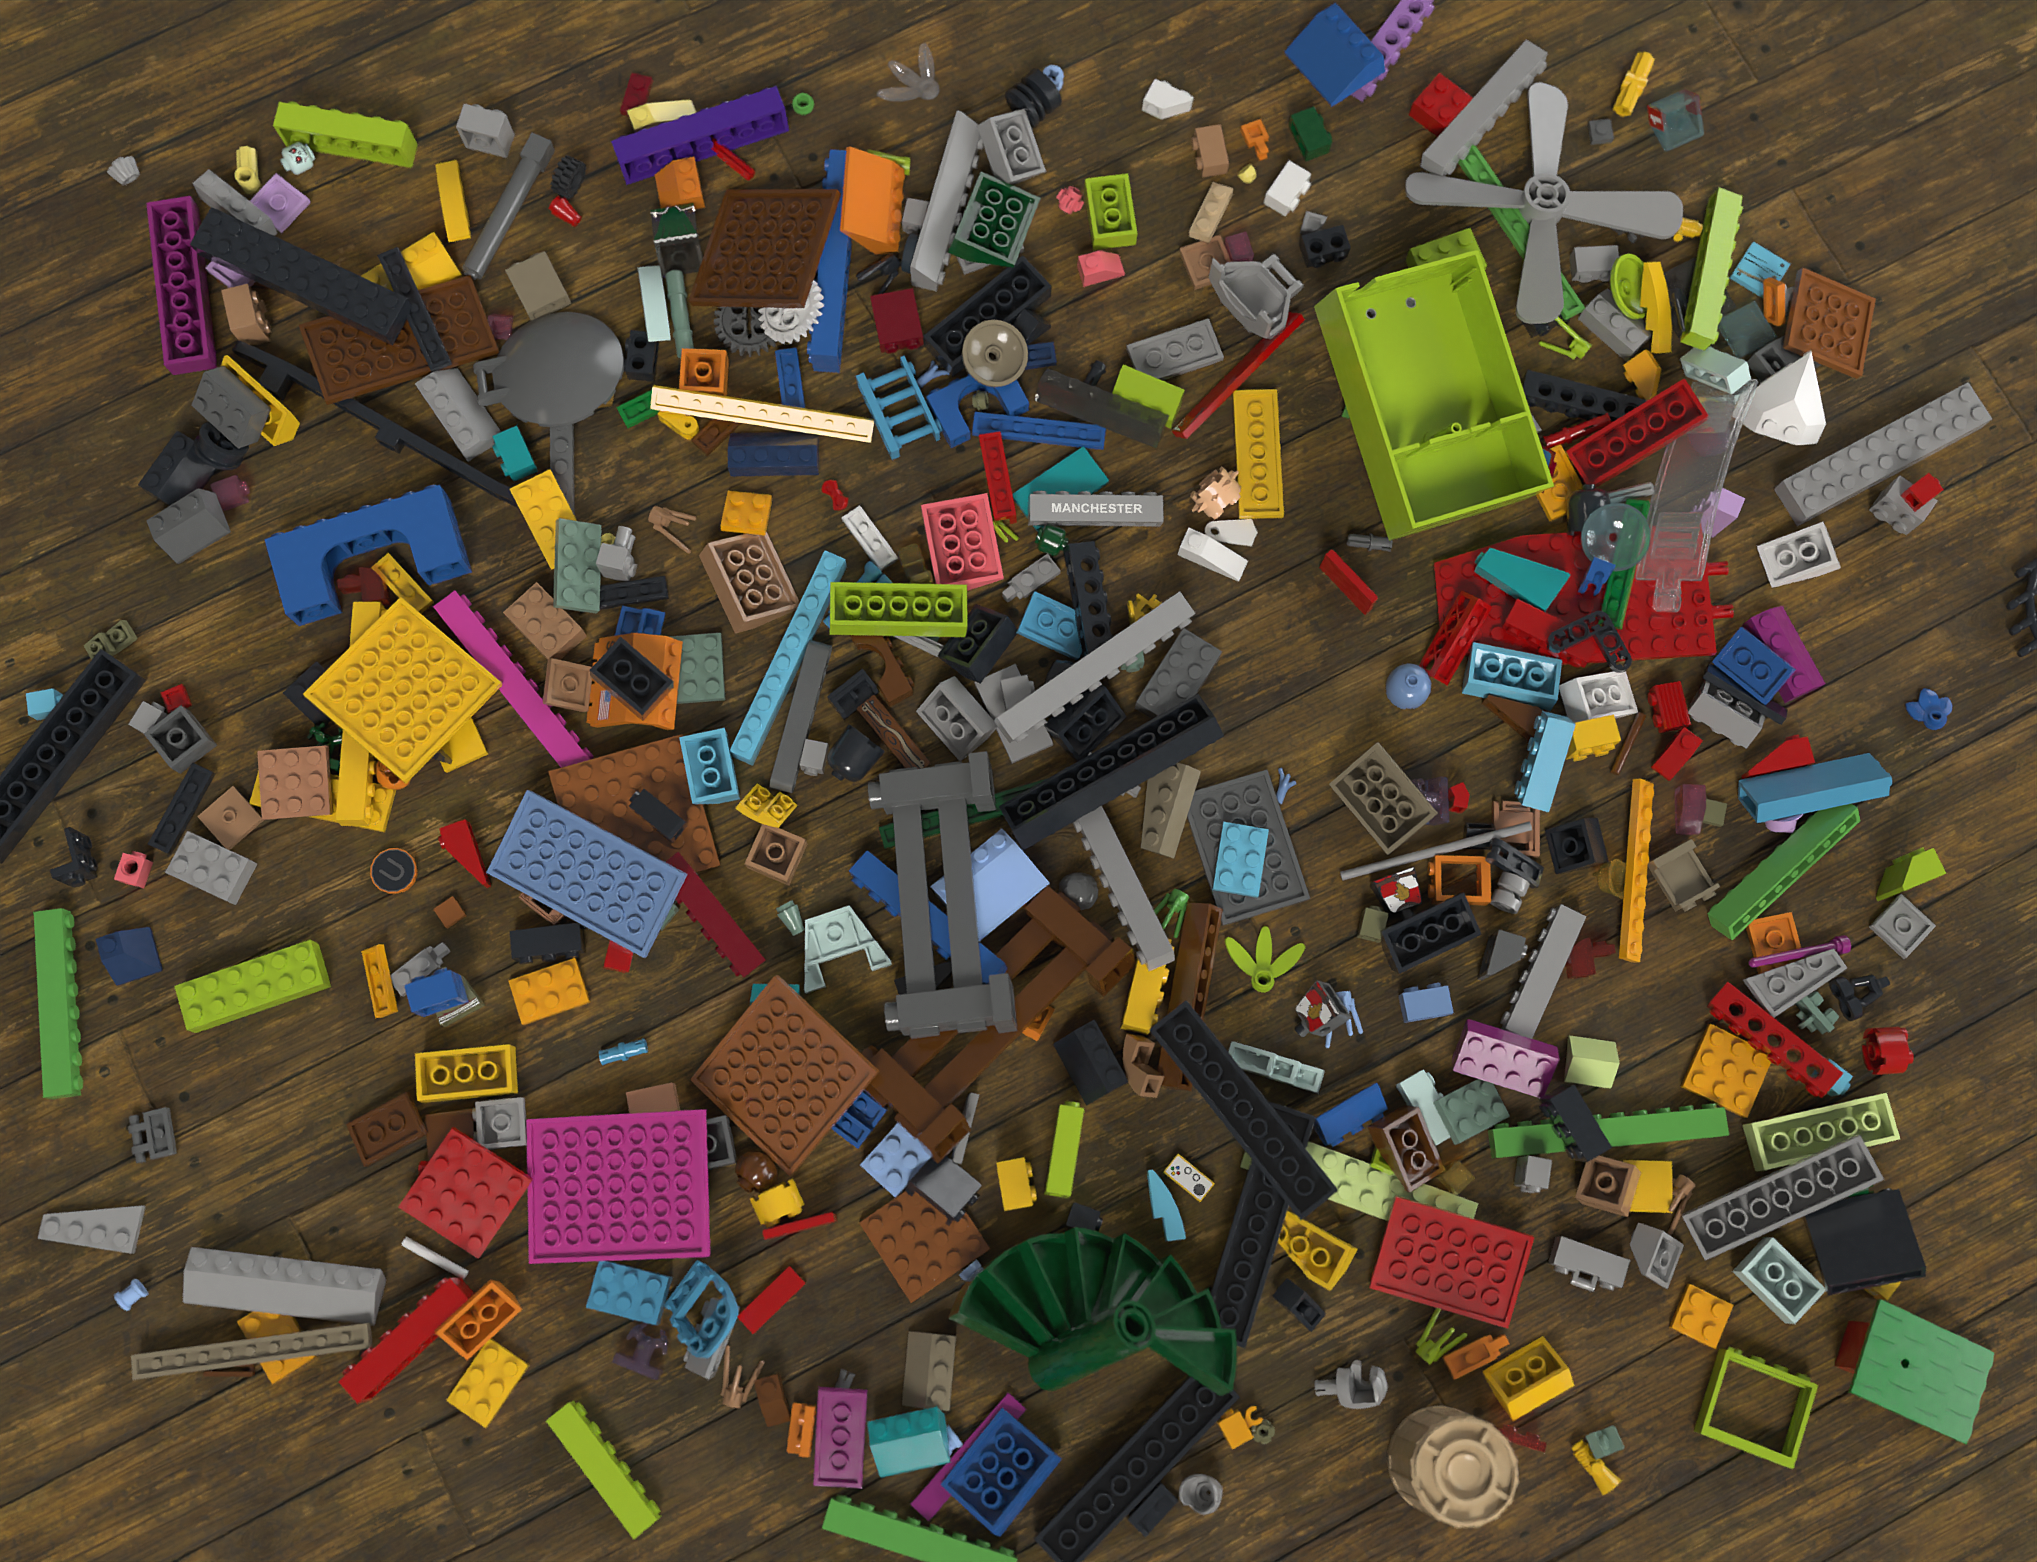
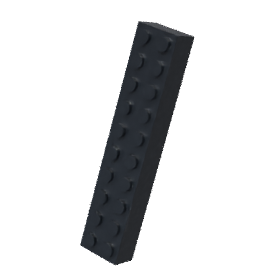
M213 207L208 211L190 243L198 255L392 346L407 321L408 313H411L412 305L406 297Z
M102 649L99 650L0 775V864L5 861L146 682L143 677Z
M1196 694L1005 802L999 808L1024 850L1070 823L1075 822L1084 815L1095 811L1100 806L1114 800L1144 781L1153 778L1158 773L1174 766L1188 756L1224 737V734L1211 710L1200 695Z
M1187 1000L1149 1029L1300 1220H1303L1339 1191Z
M1268 1102L1306 1149L1316 1116ZM1252 1159L1210 1291L1219 1315L1221 1328L1235 1329L1237 1346L1246 1348L1289 1206Z
M1188 1375L1034 1535V1540L1055 1562H1082L1240 1396L1233 1389L1219 1396Z

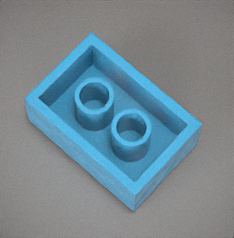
M599 1261L586 1307L659 1325L673 1277L612 1261Z

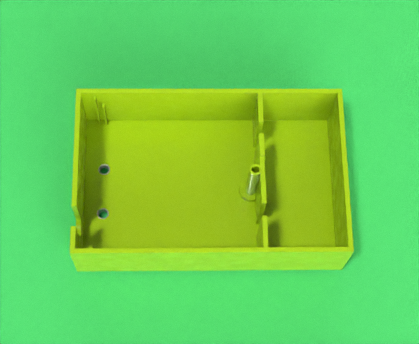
M1479 250L1375 277L1357 291L1355 290L1360 287L1359 282L1335 288L1314 306L1389 541L1514 504L1554 487ZM1407 301L1412 303V307L1407 305ZM1367 312H1371L1373 317L1369 318Z

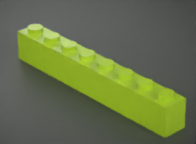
M1720 187L1708 199L1684 320L1685 331L1682 332L1680 341L1703 351L1711 344H1714L1719 335L1717 327L1722 319V313L1720 312L1726 299L1724 291L1729 282V277H1727L1728 270L1733 262L1731 254L1736 246L1734 238L1739 229L1738 217L1743 209V206H1741L1743 196Z

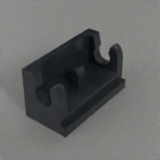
M861 669L828 695L827 698L832 707L845 720L857 711L856 708L873 695L876 696L879 691L875 683Z
M1159 1481L1126 1518L1144 1537H1147L1179 1500Z

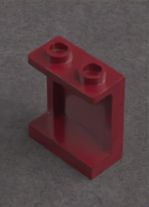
M913 288L870 296L881 353L891 354L905 348L913 350L924 344Z

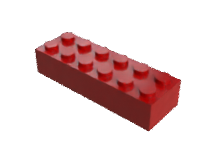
M1684 378L1566 451V455L1584 484H1595V488L1706 422L1709 415Z
M461 1278L442 1279L434 1287L436 1291L431 1296L426 1295L416 1304L418 1308L413 1313L407 1312L398 1320L400 1324L393 1331L391 1329L386 1331L379 1338L381 1342L375 1348L371 1346L360 1356L362 1360L358 1364H352L343 1371L342 1375L344 1377L338 1382L357 1404L373 1399L439 1337L435 1330L475 1294Z

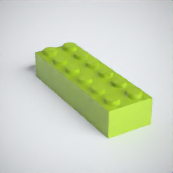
M279 102L273 123L274 128L286 146L301 142L303 145L307 144L311 151L412 168L418 146L408 125L403 121H387L377 116L372 118L364 117L358 113L347 114L336 109L324 110L313 105L309 107L301 106L295 102Z
M830 582V635L966 637L967 585Z
M308 940L176 985L175 990L186 1029L198 1033L331 987L319 943Z

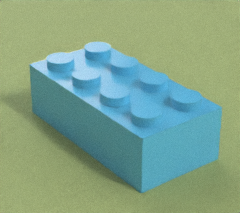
M1542 711L1541 716L1537 715L1534 723L1536 733L1534 738H1530L1527 747L1530 753L1528 759H1524L1521 766L1523 776L1521 781H1517L1514 794H1517L1516 798L1521 805L1546 812L1550 811L1576 725L1570 718Z

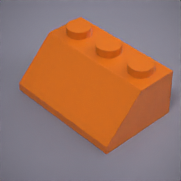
M490 1280L437 1328L435 1333L468 1360L515 1317L522 1308L515 1295L498 1281Z

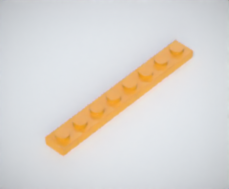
M1633 779L1619 950V959L1632 963L1640 962L1642 953L1641 944L1642 932L1644 930V909L1646 906L1647 865L1649 863L1648 852L1651 840L1650 826L1653 815L1654 784L1643 779Z

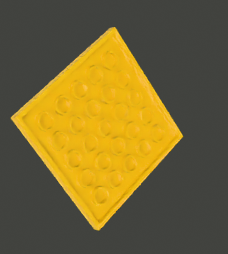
M400 597L303 695L406 784L502 686V683Z

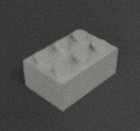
M187 831L165 873L236 905L257 863Z

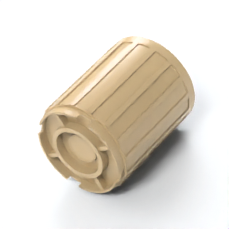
M1431 1406L1413 1412L1399 1424L1389 1444L1387 1457L1389 1474L1402 1498L1414 1508L1457 1528L1480 1527L1482 1524L1497 1519L1508 1504H1511L1519 1479L1517 1477V1458L1508 1443V1439L1494 1428V1425L1451 1407Z

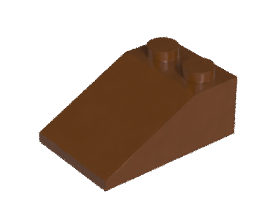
M1403 1105L1368 1126L1376 1148L1407 1192L1413 1191L1445 1171L1419 1107Z

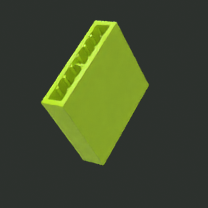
M1065 1101V1104H1060L1057 1110L1044 1195L1062 1198L1071 1196L1084 1108H1079L1080 1103Z

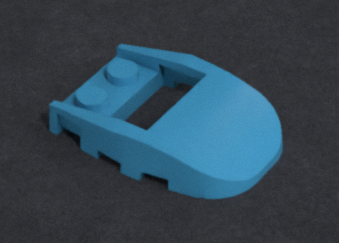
M696 1260L664 1304L665 1308L670 1309L673 1313L670 1321L672 1326L676 1327L679 1332L677 1338L680 1343H685L688 1346L687 1350L693 1356L699 1358H709L714 1354L732 1329L738 1316V1305L728 1283L707 1264ZM711 1280L724 1298L720 1299L715 1311L710 1317L705 1319L701 1330L697 1333L685 1315Z

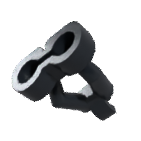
M1874 975L1850 978V981L1843 976H1839L1829 982L1830 990L1838 999L1840 1010L1848 1021H1854L1862 1017V1007L1866 1008L1883 995L1882 988L1890 985L1887 977L1876 979ZM1868 986L1870 991L1862 999H1858L1853 995L1855 987Z

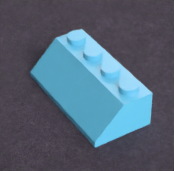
M1473 642L1464 673L1462 694L1482 698L1492 695L1551 711L1558 700L1562 660Z

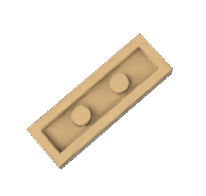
M1212 183L1190 228L1189 237L1210 242L1233 195V188Z

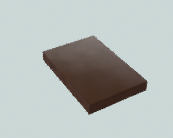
M405 1092L346 1124L364 1167H368L428 1135L410 1092Z

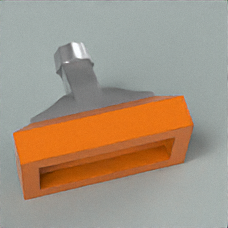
M1771 277L1763 280L1764 321L1776 326L1785 324V316L1789 301L1793 297L1794 287L1787 289L1785 283Z

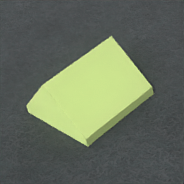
M1569 1035L1564 1082L1610 1089L1620 1064L1616 1042Z

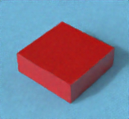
M183 684L160 692L169 714L181 705L185 708L192 706Z

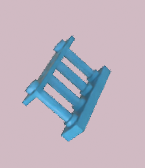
M905 356L900 357L902 368L873 380L871 378L867 379L864 373L856 376L859 390L892 460L900 457L899 449L902 448L901 445L930 433L938 441L940 440V431H942L938 419H933L913 376L916 374L911 362L907 363ZM906 376L911 387L882 399L879 397L875 398L873 394L875 388ZM915 395L919 406L891 418L888 416L884 418L882 413L884 407ZM924 414L928 425L900 437H897V435L893 437L890 431L893 429L892 426Z

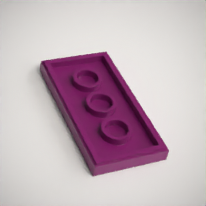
M819 1387L813 1486L862 1488L867 1390Z

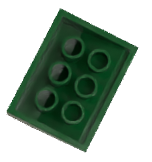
M980 172L948 253L968 262L1014 267L1040 197Z

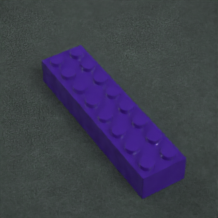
M775 86L765 88L751 95H744L730 102H723L712 108H704L691 115H683L670 122H662L658 126L649 129H641L637 133L628 136H620L611 142L625 182L628 185L655 176L657 172L673 160L694 157L697 162L717 155L711 149L714 144L710 135L716 138L719 145H724L729 150H733L787 132L789 127L785 107Z

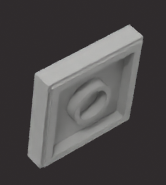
M1899 894L1869 926L1903 959L1907 958L1936 927L1902 894Z

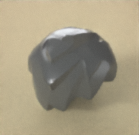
M1082 872L1071 873L1064 876L1059 882L1058 893L1060 891L1063 892L1081 910L1091 908L1098 899L1097 883L1089 874Z

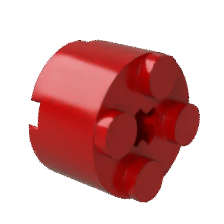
M1881 1027L1865 1030L1863 1039L1867 1038L1866 1045L1862 1046V1055L1866 1068L1873 1070V1075L1904 1073L1908 1064L1913 1063L1914 1056L1912 1050H1909L1908 1032L1906 1028Z

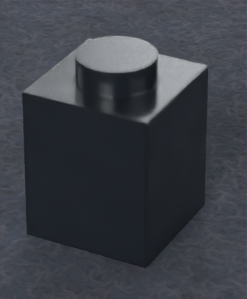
M1073 1202L1065 1225L1071 1228L1078 1227L1099 1232L1103 1218L1099 1217L1101 1212Z

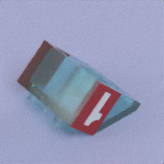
M1684 89L1647 105L1650 126L1665 151L1672 150L1704 135L1698 94Z

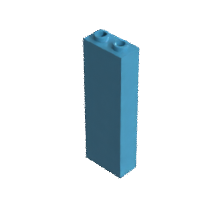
M1870 753L1739 780L1738 799L1757 823L1889 796L1892 778L1882 768L1880 763Z

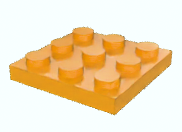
M1708 1024L1681 1087L1714 1104L1716 1103L1720 1107H1725V1109L1743 1118H1747L1771 1062L1767 1059V1054L1762 1050H1755L1747 1041L1712 1024Z

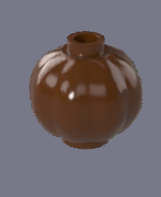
M748 1151L737 1160L735 1174L739 1179L736 1182L743 1190L749 1194L753 1191L762 1193L775 1186L778 1179V1170L774 1161L765 1152Z

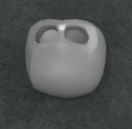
M1194 1474L1183 1480L1179 1489L1181 1502L1184 1505L1191 1506L1196 1513L1202 1515L1213 1513L1217 1509L1223 1493V1488L1217 1480L1203 1474Z

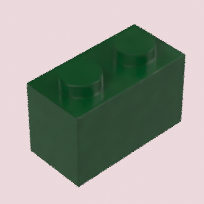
M1315 107L1291 115L1288 124L1305 162L1328 154L1333 142L1330 132H1326L1323 126L1322 115L1317 113Z

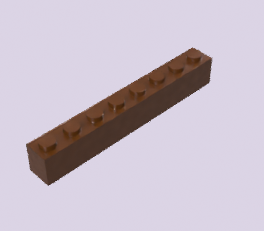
M1187 903L1183 930L1180 937V947L1176 959L1175 975L1172 982L1171 998L1168 1004V1014L1187 1000L1204 1021L1223 909L1212 904ZM1161 1047L1157 1072L1164 1076L1161 1087L1191 1091L1192 1083L1166 1050Z

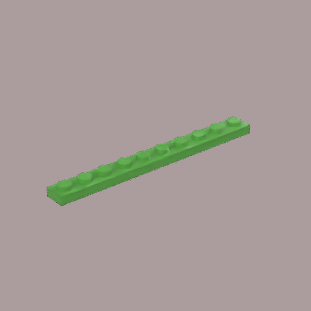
M1472 145L1466 158L1458 161L1469 180L1503 187L1477 147ZM1488 207L1524 260L1530 228L1528 222L1523 218L1518 208ZM1561 273L1564 300L1561 314L1565 321L1583 312L1585 307Z

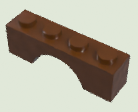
M849 635L857 650L874 651L884 660L886 668L883 677L878 682V687L889 707L913 695L912 688L914 683L909 675L905 676L902 672L903 663L898 655L894 657L891 649H893V646L887 636L883 638V636Z

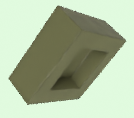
M1706 798L1703 799L1698 822L1718 827L1723 826L1727 804Z

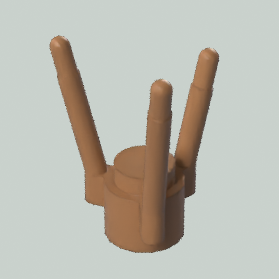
M654 506L648 519L649 522L654 524L653 529L660 531L678 547L690 554L691 550L666 531L663 526L667 527L671 521L688 526L689 522L680 518L694 521L697 518L692 515L669 510L665 507Z
M1679 1175L1677 1179L1672 1178V1194L1675 1196V1199L1668 1209L1669 1212L1674 1210L1680 1200L1682 1201L1668 1230V1235L1670 1236L1673 1234L1683 1210L1692 1196L1691 1192L1695 1188V1184L1683 1175Z
M727 1345L724 1355L723 1388L721 1396L724 1397L722 1404L740 1408L741 1403L747 1401L748 1394L754 1384V1380L757 1379L764 1365V1361L759 1362L744 1392H742L743 1387L738 1386L742 1370L741 1365L737 1367L733 1384H729L728 1387L730 1346Z

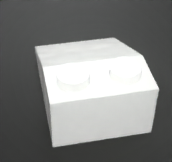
M1823 522L1757 546L1772 588L1821 576L1841 568L1827 528Z
M1626 671L1623 673L1608 672L1579 677L1559 685L1567 716L1574 723L1614 715L1616 719L1638 713Z

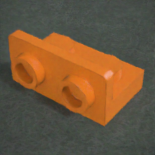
M794 1403L792 1405L787 1445L788 1453L799 1454L801 1457H809L811 1455L817 1405Z

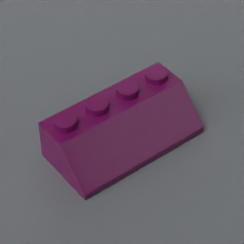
M1783 606L1766 610L1751 617L1742 625L1796 669L1778 690L1785 703L1825 685L1823 678Z

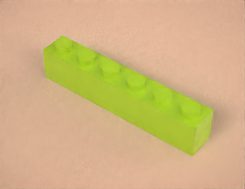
M571 1401L546 1420V1422L632 1538L635 1539L660 1518L658 1514L660 1509L653 1500L648 1501L644 1496V1487L638 1480L633 1481L629 1475L631 1471L624 1461L619 1462L615 1457L616 1450L609 1441L604 1442L600 1437L602 1433L595 1422H589L585 1416L587 1414L585 1408L579 1402Z

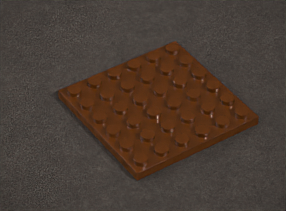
M838 189L726 190L688 302L692 306L805 308L841 193Z

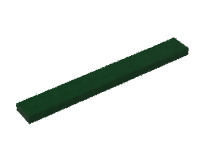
M1044 780L995 793L996 810L978 812L975 804H968V826L1004 816L999 808L1000 805ZM939 810L922 814L924 839L941 834ZM894 823L880 826L879 831L885 850L895 847Z

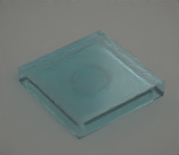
M1755 301L1722 317L1718 324V328L1737 358H1741L1777 338Z

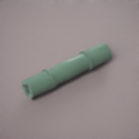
M675 270L666 273L667 296L670 300L674 326L673 337L675 338L677 357L681 358L682 348L694 349L693 332L690 330L689 312L686 303L687 292L685 291L683 272Z

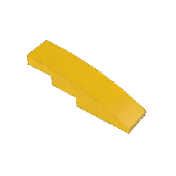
M455 160L436 164L440 200L448 241L453 242L471 238L468 211L465 204L458 162Z
M1644 262L1640 307L1647 308L1645 330H1653L1651 353L1671 352L1672 323L1666 280L1660 262Z

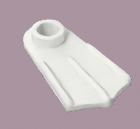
M1252 519L1212 521L1205 527V535L1218 542L1252 546L1254 538L1258 533ZM1211 529H1216L1218 534L1213 535Z

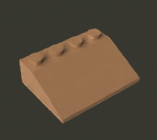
M767 531L766 535L743 534L710 542L700 553L699 557L735 634L754 629L797 610L800 602Z

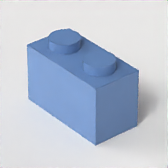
M1440 983L1429 984L1427 989L1419 991L1418 987L1404 989L1405 993L1399 995L1404 1023L1443 1017L1454 1013L1448 986L1441 987Z

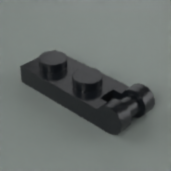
M1493 838L1490 844L1491 851L1487 853L1485 861L1498 866L1505 872L1522 877L1529 882L1530 888H1538L1544 867L1503 840Z

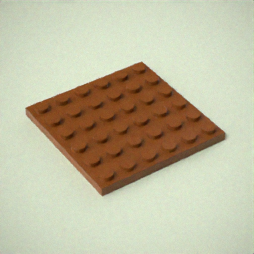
M683 734L548 771L557 804L664 862L679 851L695 873L720 866L703 804H692L679 738L683 737ZM643 789L647 790L687 823V828L673 844L630 809L629 805L631 802L629 799L637 790L640 792Z
M776 975L690 1080L779 1167L791 1176L879 1073V1070L779 975Z

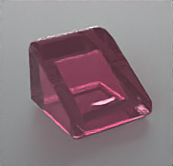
M491 314L488 316V323L493 337L496 339H508L512 333L513 315Z

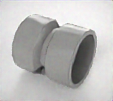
M1502 872L1497 883L1499 889L1494 890L1490 904L1502 911L1517 914L1522 904L1520 897L1526 895L1530 885L1529 882L1515 874Z

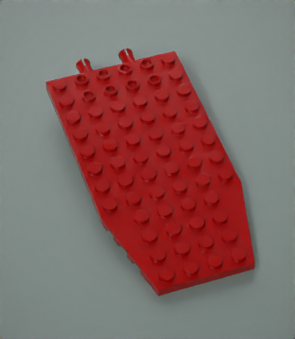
M1702 524L1645 527L1622 630L1616 629L1631 655L1632 661L1711 656L1717 653L1713 619L1733 618L1734 610H1731L1733 609L1732 604L1715 606L1711 604L1708 576L1728 575L1729 567H1726L1728 566L1727 561L1707 563ZM1612 529V533H1607V530H1604V534L1585 536H1581V532H1574L1573 536L1567 535V533L1523 535L1435 562L1433 569L1439 629L1462 590L1492 606L1473 642L1562 660V665H1570L1567 662L1568 660L1560 656L1558 658L1551 656L1547 653L1546 649L1540 646L1533 647L1526 642V639L1520 636L1513 637L1506 633V630L1502 627L1516 599L1475 573L1477 564L1474 562L1481 552L1486 553L1489 548H1493L1569 573V579L1545 612L1570 624L1595 611H1601L1608 580L1602 585L1600 592L1596 596L1593 595L1594 590H1596L1594 584H1588L1584 594L1579 593L1578 589L1586 569L1594 557L1612 563L1620 529ZM1465 599L1461 606L1462 610L1467 607L1469 599ZM1595 617V621L1592 624L1588 625L1589 631L1592 626L1598 624L1599 620L1597 617ZM1457 620L1452 622L1450 630L1455 628ZM1611 636L1603 639V643L1607 647L1611 648L1616 645L1615 639ZM1446 639L1441 641L1440 648L1444 647ZM1472 644L1465 655L1469 656ZM1598 645L1588 663L1607 662ZM1619 648L1616 651L1609 653L1611 656L1615 653L1617 656V661H1626L1625 659H1620L1618 657L1617 653L1618 651H1620Z

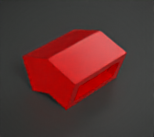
M1462 782L1451 787L1445 793L1449 800L1448 811L1462 814L1468 807L1470 794Z

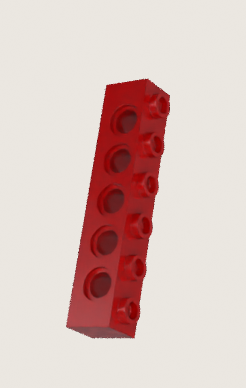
M1729 982L1724 985L1707 1007L1710 1009L1709 1012L1718 1020L1723 1019L1729 1024V1029L1735 1034H1742L1748 1039L1747 1042L1752 1048L1758 1051L1762 1050L1767 1054L1766 1057L1771 1063L1786 1069V1074L1791 1079L1799 1080L1806 1085L1805 1089L1813 1096L1824 1097L1844 1074ZM1735 1006L1739 1008L1741 1014L1739 1016L1732 1015L1729 1007ZM1754 1021L1758 1023L1759 1031L1751 1030L1748 1022ZM1767 1037H1775L1779 1045L1771 1046L1767 1041ZM1787 1052H1794L1798 1057V1061H1790L1787 1058ZM1806 1067H1813L1817 1071V1077H1810L1806 1072Z

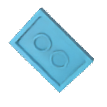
M1223 822L1212 890L1255 898L1259 897L1269 829Z

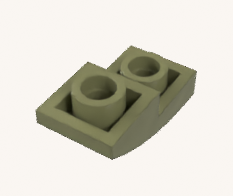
M120 620L106 633L99 632L83 646L91 659L95 657L100 649L114 656L138 638L126 620Z

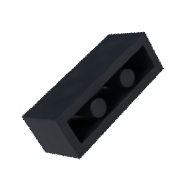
M580 923L509 931L511 956L516 962L519 961V964H531L533 959L541 958L543 962L555 961L558 956L573 959L578 958L579 954L586 953L584 929Z

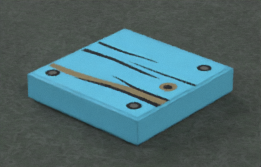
M1753 242L1730 276V279L1764 299L1763 280L1771 277L1780 281L1790 263Z

